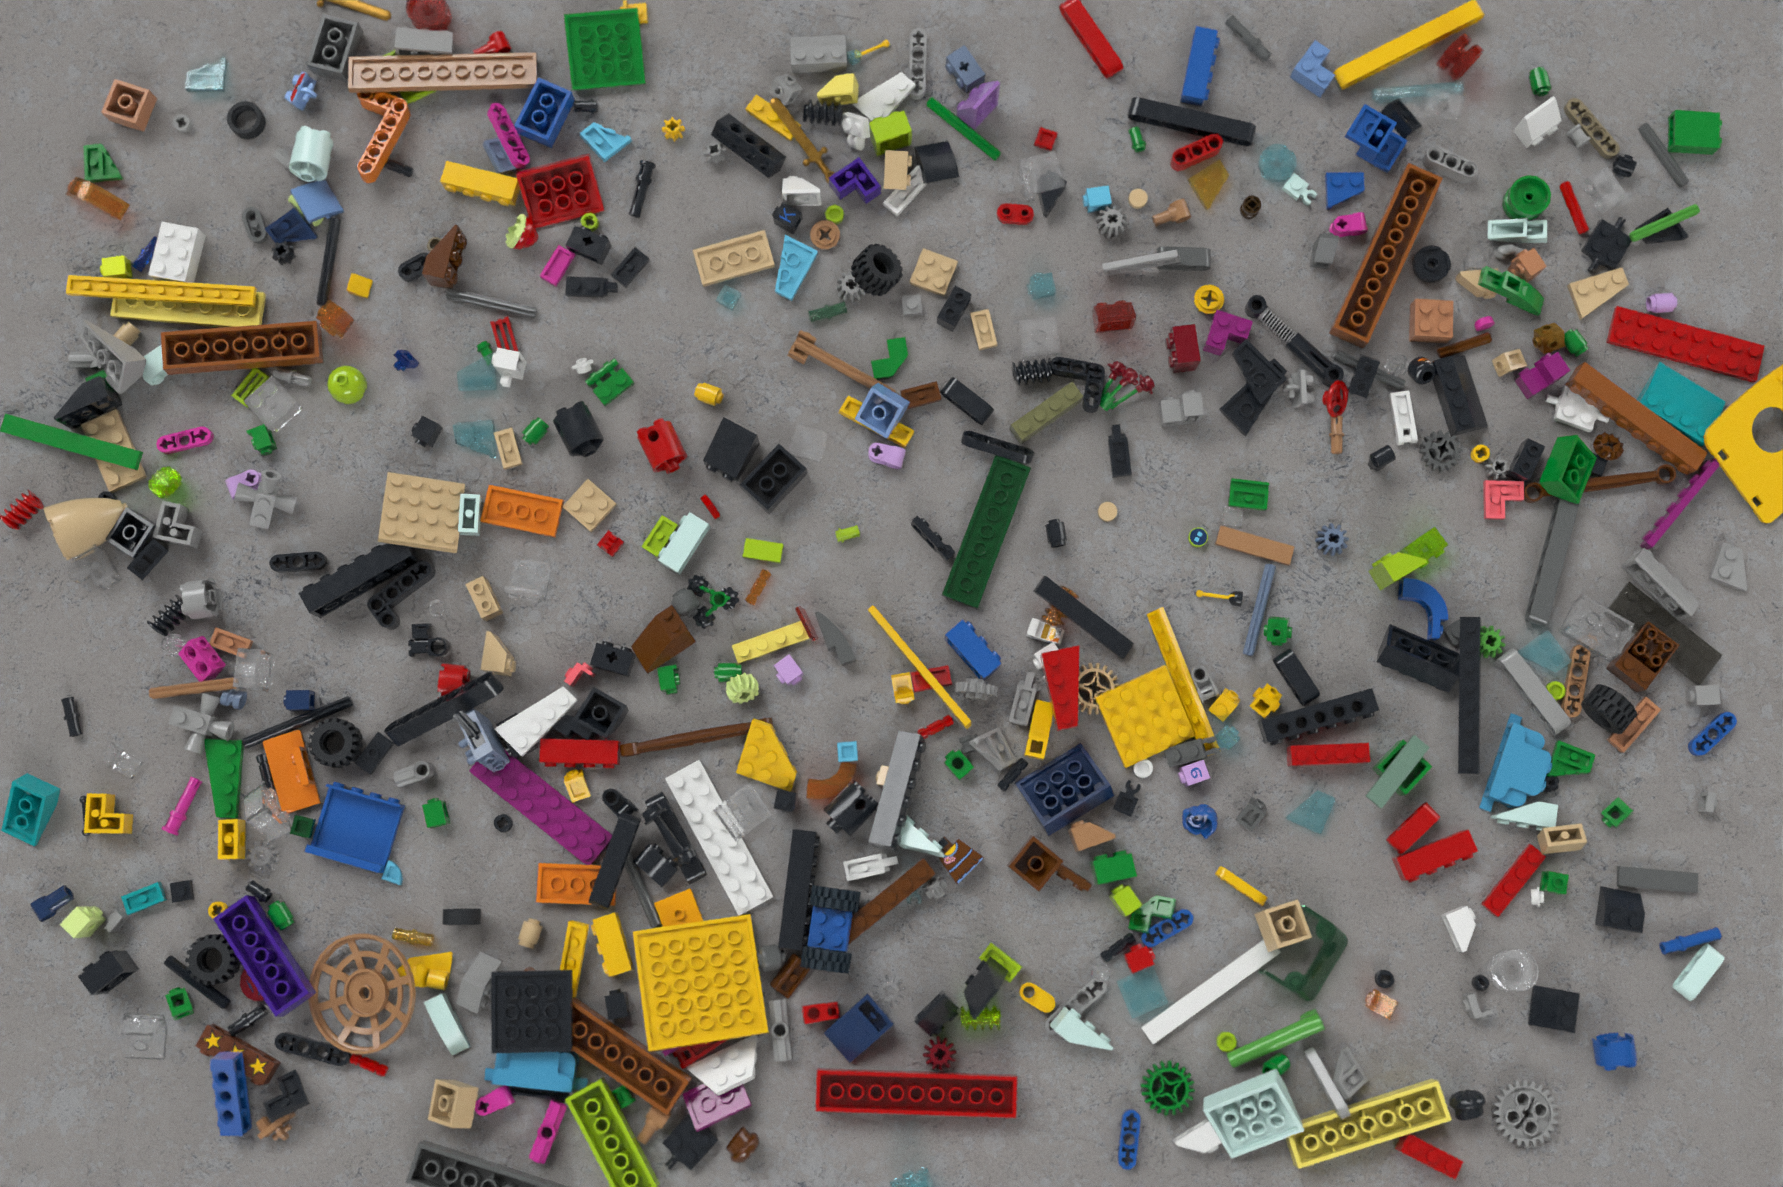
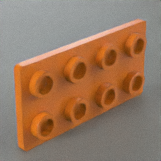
M295 730L263 741L282 814L286 815L320 804L319 793L301 730Z

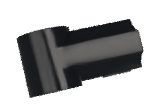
M1386 445L1371 453L1368 463L1369 468L1376 471L1383 469L1387 464L1396 460L1394 451L1389 445Z

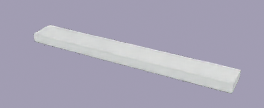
M1264 940L1260 941L1147 1022L1141 1029L1152 1044L1156 1043L1281 952L1279 949L1268 952Z

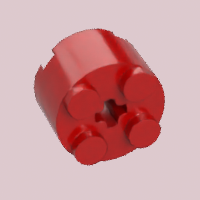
M442 663L441 667L444 670L439 672L437 692H441V696L466 684V682H470L471 671L467 669L466 665Z

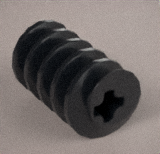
M810 99L808 104H804L803 122H806L809 117L810 123H814L816 119L817 124H821L822 120H824L825 125H828L831 121L832 126H835L838 122L840 127L842 105L839 103L837 108H835L834 102H832L830 107H828L827 102L824 101L823 105L820 106L819 100L813 105L812 99Z
M1044 358L1041 359L1040 364L1034 359L1032 365L1027 360L1025 366L1022 361H1019L1017 367L1012 362L1014 381L1017 382L1018 386H1020L1021 380H1024L1025 384L1028 385L1029 379L1035 384L1036 378L1039 379L1040 383H1043L1044 377L1050 382L1052 376L1050 358L1047 363Z
M175 595L177 601L169 600L172 605L171 607L166 604L164 605L165 612L158 610L160 617L152 616L155 621L154 623L147 621L154 631L163 636H168V630L173 631L175 629L174 625H180L179 619H186L181 610L183 600L178 595Z

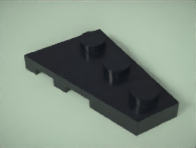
M1247 339L1232 352L1259 406L1286 381L1287 378Z

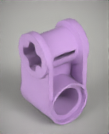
M873 443L869 448L868 457L874 463L886 465L894 469H901L906 450L896 446ZM876 449L880 450L878 456H874Z
M250 469L226 479L225 483L231 498L234 499L238 483L257 490L261 482V473Z

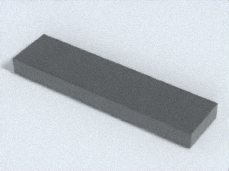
M1617 866V886L1698 893V873Z

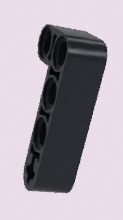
M419 561L368 599L367 607L382 627L394 630L399 626L400 618L393 608L435 576L434 566L426 561ZM424 567L427 568V569H426V571H427L426 574L423 573V572H424V571H423V568H424ZM413 578L412 585L406 587V580ZM397 589V596L391 598V591ZM381 601V608L375 610V603ZM392 616V623L386 625V618Z

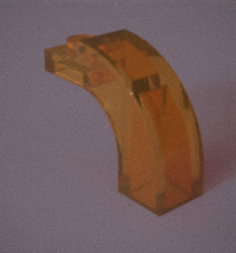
M79 177L71 181L67 187V196L85 202L113 219L121 221L130 204L114 194Z
M841 762L838 772L831 778L825 780L808 779L806 799L824 800L838 795L853 780L857 764Z

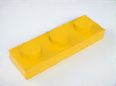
M756 94L745 108L746 112L791 142L794 136L773 110L770 103Z

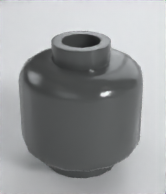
M683 588L673 594L671 604L679 616L690 618L698 613L697 609L700 606V602L692 590Z
M776 944L762 946L756 952L758 967L764 972L779 970L782 967V962H785L784 950H780Z

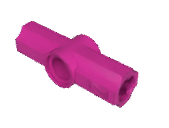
M551 1100L528 1157L532 1161L542 1164L546 1163L568 1107L564 1103ZM545 1127L552 1129L553 1134L551 1137H547L544 1134Z

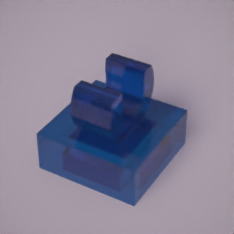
M397 350L394 354L398 359L393 365L397 371H405L407 368L415 369L420 364L408 350Z

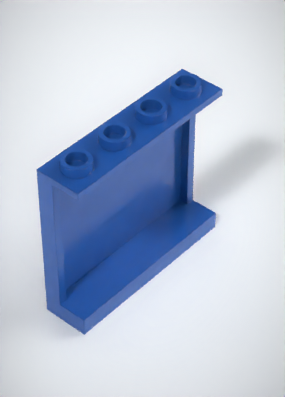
M333 782V785L326 784L325 787H329L312 843L311 845L307 844L305 852L373 872L384 873L405 805L399 804L400 800L395 798L381 799V794L370 792V795L363 794V789L352 787L351 790L345 789V784Z

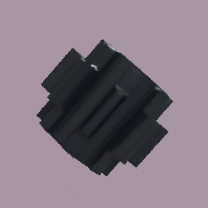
M1624 154V156L1619 155L1611 170L1618 178H1629L1634 172L1637 163L1633 161L1632 156Z
M287 241L280 244L276 242V246L271 249L274 252L272 258L275 261L278 260V263L282 266L286 263L291 264V260L296 258L293 254L295 248L292 245L289 246Z

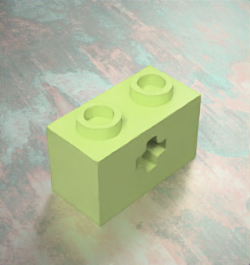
M82 906L76 907L60 925L73 938L90 937L106 919L102 916L103 912L98 907Z

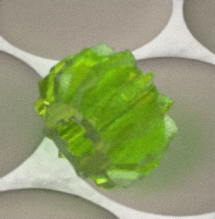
M170 466L162 467L152 475V478L148 481V488L161 499L169 498L171 494L174 495V492L179 490L178 487L182 485V477L174 468Z

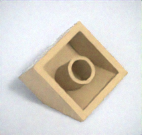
M487 631L481 670L486 673L492 672L494 675L511 677L512 672H515L516 661H514L513 655L497 635Z

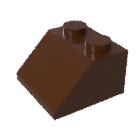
M1031 835L1007 864V867L1039 892L1063 863V860Z

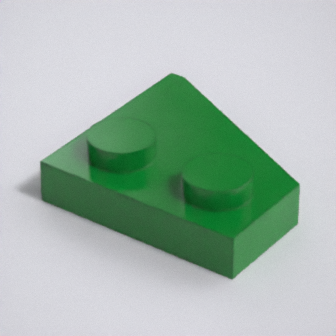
M103 144L83 145L84 180L87 183L123 180V176Z
M1558 740L1555 743L1551 756L1552 768L1546 776L1588 774L1591 772L1595 754Z

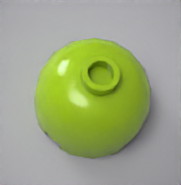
M344 365L337 367L330 373L327 386L328 391L335 400L344 404H352L363 398L365 389H367V381L361 371L352 366Z

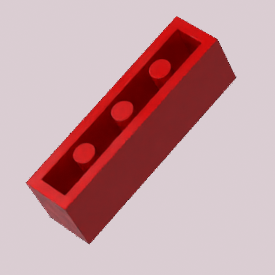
M540 739L539 762L545 763V767H556V764H564V767L576 768V764H583V768H595V765H603V768H615V765H620L619 745H621V742L618 740Z
M1369 743L1295 745L1286 747L1288 767L1366 764L1370 762Z
M1469 829L1392 858L1401 881L1408 880L1410 883L1420 879L1419 875L1423 873L1431 875L1438 872V867H1451L1456 864L1455 861L1458 859L1465 861L1473 858V853L1478 852V849Z

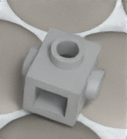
M785 74L773 79L769 92L786 106L796 101L803 88L795 82L792 76Z

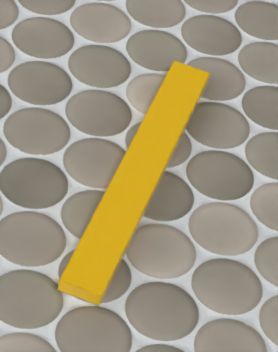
M872 605L867 609L873 619L966 730L972 726L971 720L877 608Z
M1164 607L1158 608L1146 615L1195 734V739L1213 737L1214 733ZM1217 741L1204 744L1206 751L1212 748H1219Z

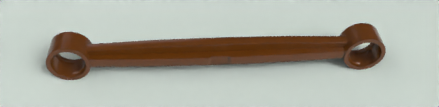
M1664 464L1654 471L1589 478L1584 492L1627 487L1649 482L1667 485L1676 478V471L1671 465ZM1660 469H1666L1669 472L1670 479L1668 481L1660 478ZM1536 482L1529 483L1524 487V501L1527 503H1535L1542 497L1553 496L1548 494ZM1528 487L1537 489L1538 498L1531 499L1527 495Z
M772 718L758 719L773 726ZM751 722L680 733L644 742L619 745L621 757H630L640 753L692 746L697 743H708L745 735L749 732Z

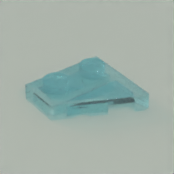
M226 57L219 58L220 62L211 66L208 63L199 69L187 72L185 86L187 92H224L228 64Z
M494 353L484 356L457 372L458 391L497 389L496 369L492 364Z
M1548 630L1517 651L1522 657L1554 673L1572 662Z
M1317 790L1294 811L1288 814L1285 819L1321 834L1336 798Z

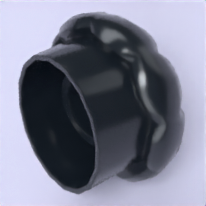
M1469 1089L1458 1091L1449 1099V1105L1454 1109L1456 1119L1472 1120L1484 1114L1482 1105L1485 1104L1486 1099L1479 1091Z

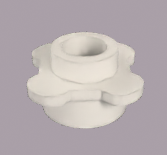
M586 358L578 359L576 364L572 366V369H576L578 374L586 373L592 369L590 364L593 363V360L587 361Z
M1539 887L1531 889L1532 905H1538V907H1540V903H1544V892L1539 891Z

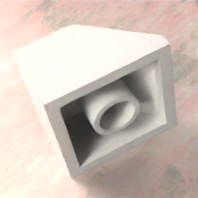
M1554 96L1530 112L1513 130L1526 148L1532 144L1536 146L1543 140V136L1546 134L1550 136L1558 130L1557 125L1562 120L1556 98Z

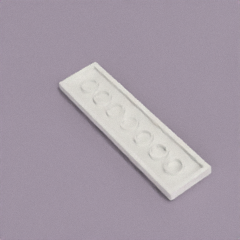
M697 760L665 778L737 914L740 916L774 897L701 761Z

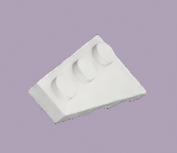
M901 72L858 98V103H853L852 105L871 121L877 117L884 118L896 110L916 85Z

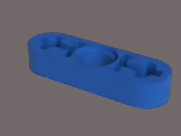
M1731 712L1717 715L1689 742V752L1695 756L1705 755L1736 726V716ZM1723 718H1729V724L1723 725L1721 728L1717 726L1725 721ZM1711 728L1717 732V737L1714 740L1708 736V731ZM1704 740L1707 742L1701 745V750L1695 749L1697 747L1696 744L1702 743Z
M1185 909L1173 913L1172 918L1174 917L1175 921L1181 918V913L1188 915L1187 923H1178L1177 925L1180 928L1177 929L1176 924L1171 919L1165 918L1149 927L1148 931L1150 935L1156 933L1154 929L1157 927L1159 934L1163 938L1160 939L1157 935L1153 938V943L1150 941L1146 942L1147 933H1142L1141 942L1147 947L1158 945L1189 927L1193 922L1192 913ZM1166 922L1172 925V931L1169 934L1163 933L1161 929L1162 925Z
M1133 1109L1124 1111L1121 1118L1117 1160L1124 1169H1132L1137 1160L1141 1119L1140 1115ZM1130 1113H1133V1116L1136 1118V1121H1132V1128H1136L1135 1132L1130 1129L1124 1130L1125 1126L1129 1128V1121L1126 1120V1117H1129ZM1128 1133L1133 1134L1135 1138L1131 1145H1127L1123 1141L1124 1136ZM1122 1147L1127 1149L1134 1148L1133 1152L1129 1150V1157L1132 1159V1162H1128V1165H1125V1162L1121 1160L1122 1157H1126V1150H1122Z

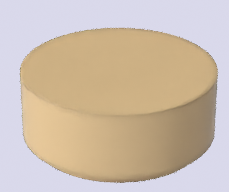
M1142 189L1133 190L1128 198L1129 204L1135 209L1143 208L1148 200L1147 193Z
M1104 502L1098 508V516L1102 521L1110 522L1117 515V508L1111 502Z

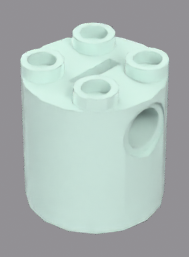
M302 126L295 136L296 140L291 154L289 169L295 176L304 181H322L328 173L331 159L330 154L334 145L330 132L326 130L318 131L308 126Z

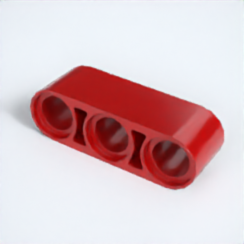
M1212 134L1174 151L1170 161L1171 168L1175 171H1182L1218 155L1223 145L1222 138L1217 134ZM1209 143L1216 144L1217 148L1210 147ZM1197 150L1200 152V155H1195L1192 151ZM1175 158H1182L1184 162H1177Z
M1425 802L1390 834L1386 841L1401 855L1434 825L1441 816Z

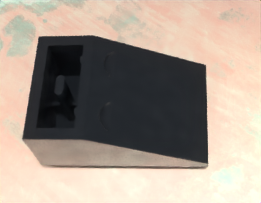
M97 376L82 383L54 416V420L70 429H75L86 421H91L104 413L117 410V407L122 406V402L118 393L109 386L107 380Z

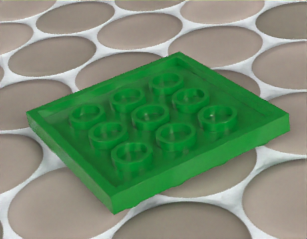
M638 8L564 14L571 87L573 91L646 84Z

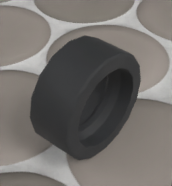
M242 101L234 104L229 109L227 123L238 137L253 139L263 132L266 118L254 103ZM253 111L257 116L255 124L249 129H239L236 125L238 116L243 112Z
M480 908L443 909V925L481 924Z

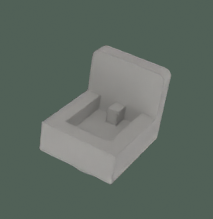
M1475 993L1462 994V1006L1468 1012L1469 1018L1482 1021L1488 1019V1015L1493 1014L1492 1009L1480 1010Z

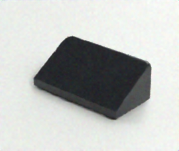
M1399 98L1388 103L1381 111L1383 115L1397 122L1394 129L1404 139L1422 126Z

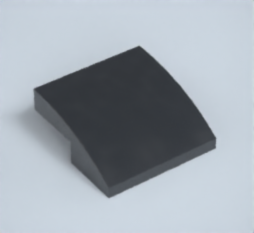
M948 141L914 147L917 166L920 165L923 184L959 177L956 160Z

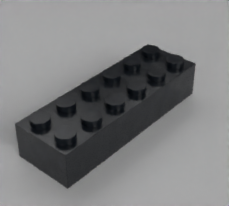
M389 543L382 546L377 545L367 555H360L351 564H344L338 567L335 573L322 576L319 582L303 587V591L299 592V595L308 612L322 618L421 560L414 547Z

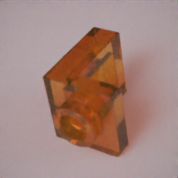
M1376 989L1369 992L1365 999V1006L1369 1010L1388 1020H1391L1399 1004L1398 1001L1380 993Z

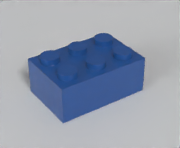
M538 77L514 125L517 133L552 149L574 104L575 98L573 93Z
M961 620L945 634L944 640L979 679L986 680L1000 668L1001 657L996 651L993 650L991 652L988 649L987 641L982 636L978 637L975 634L976 629L969 621L965 623L964 620Z

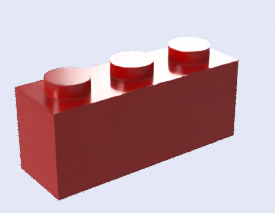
M1411 1134L1401 1136L1395 1146L1396 1150L1455 1180L1464 1162Z

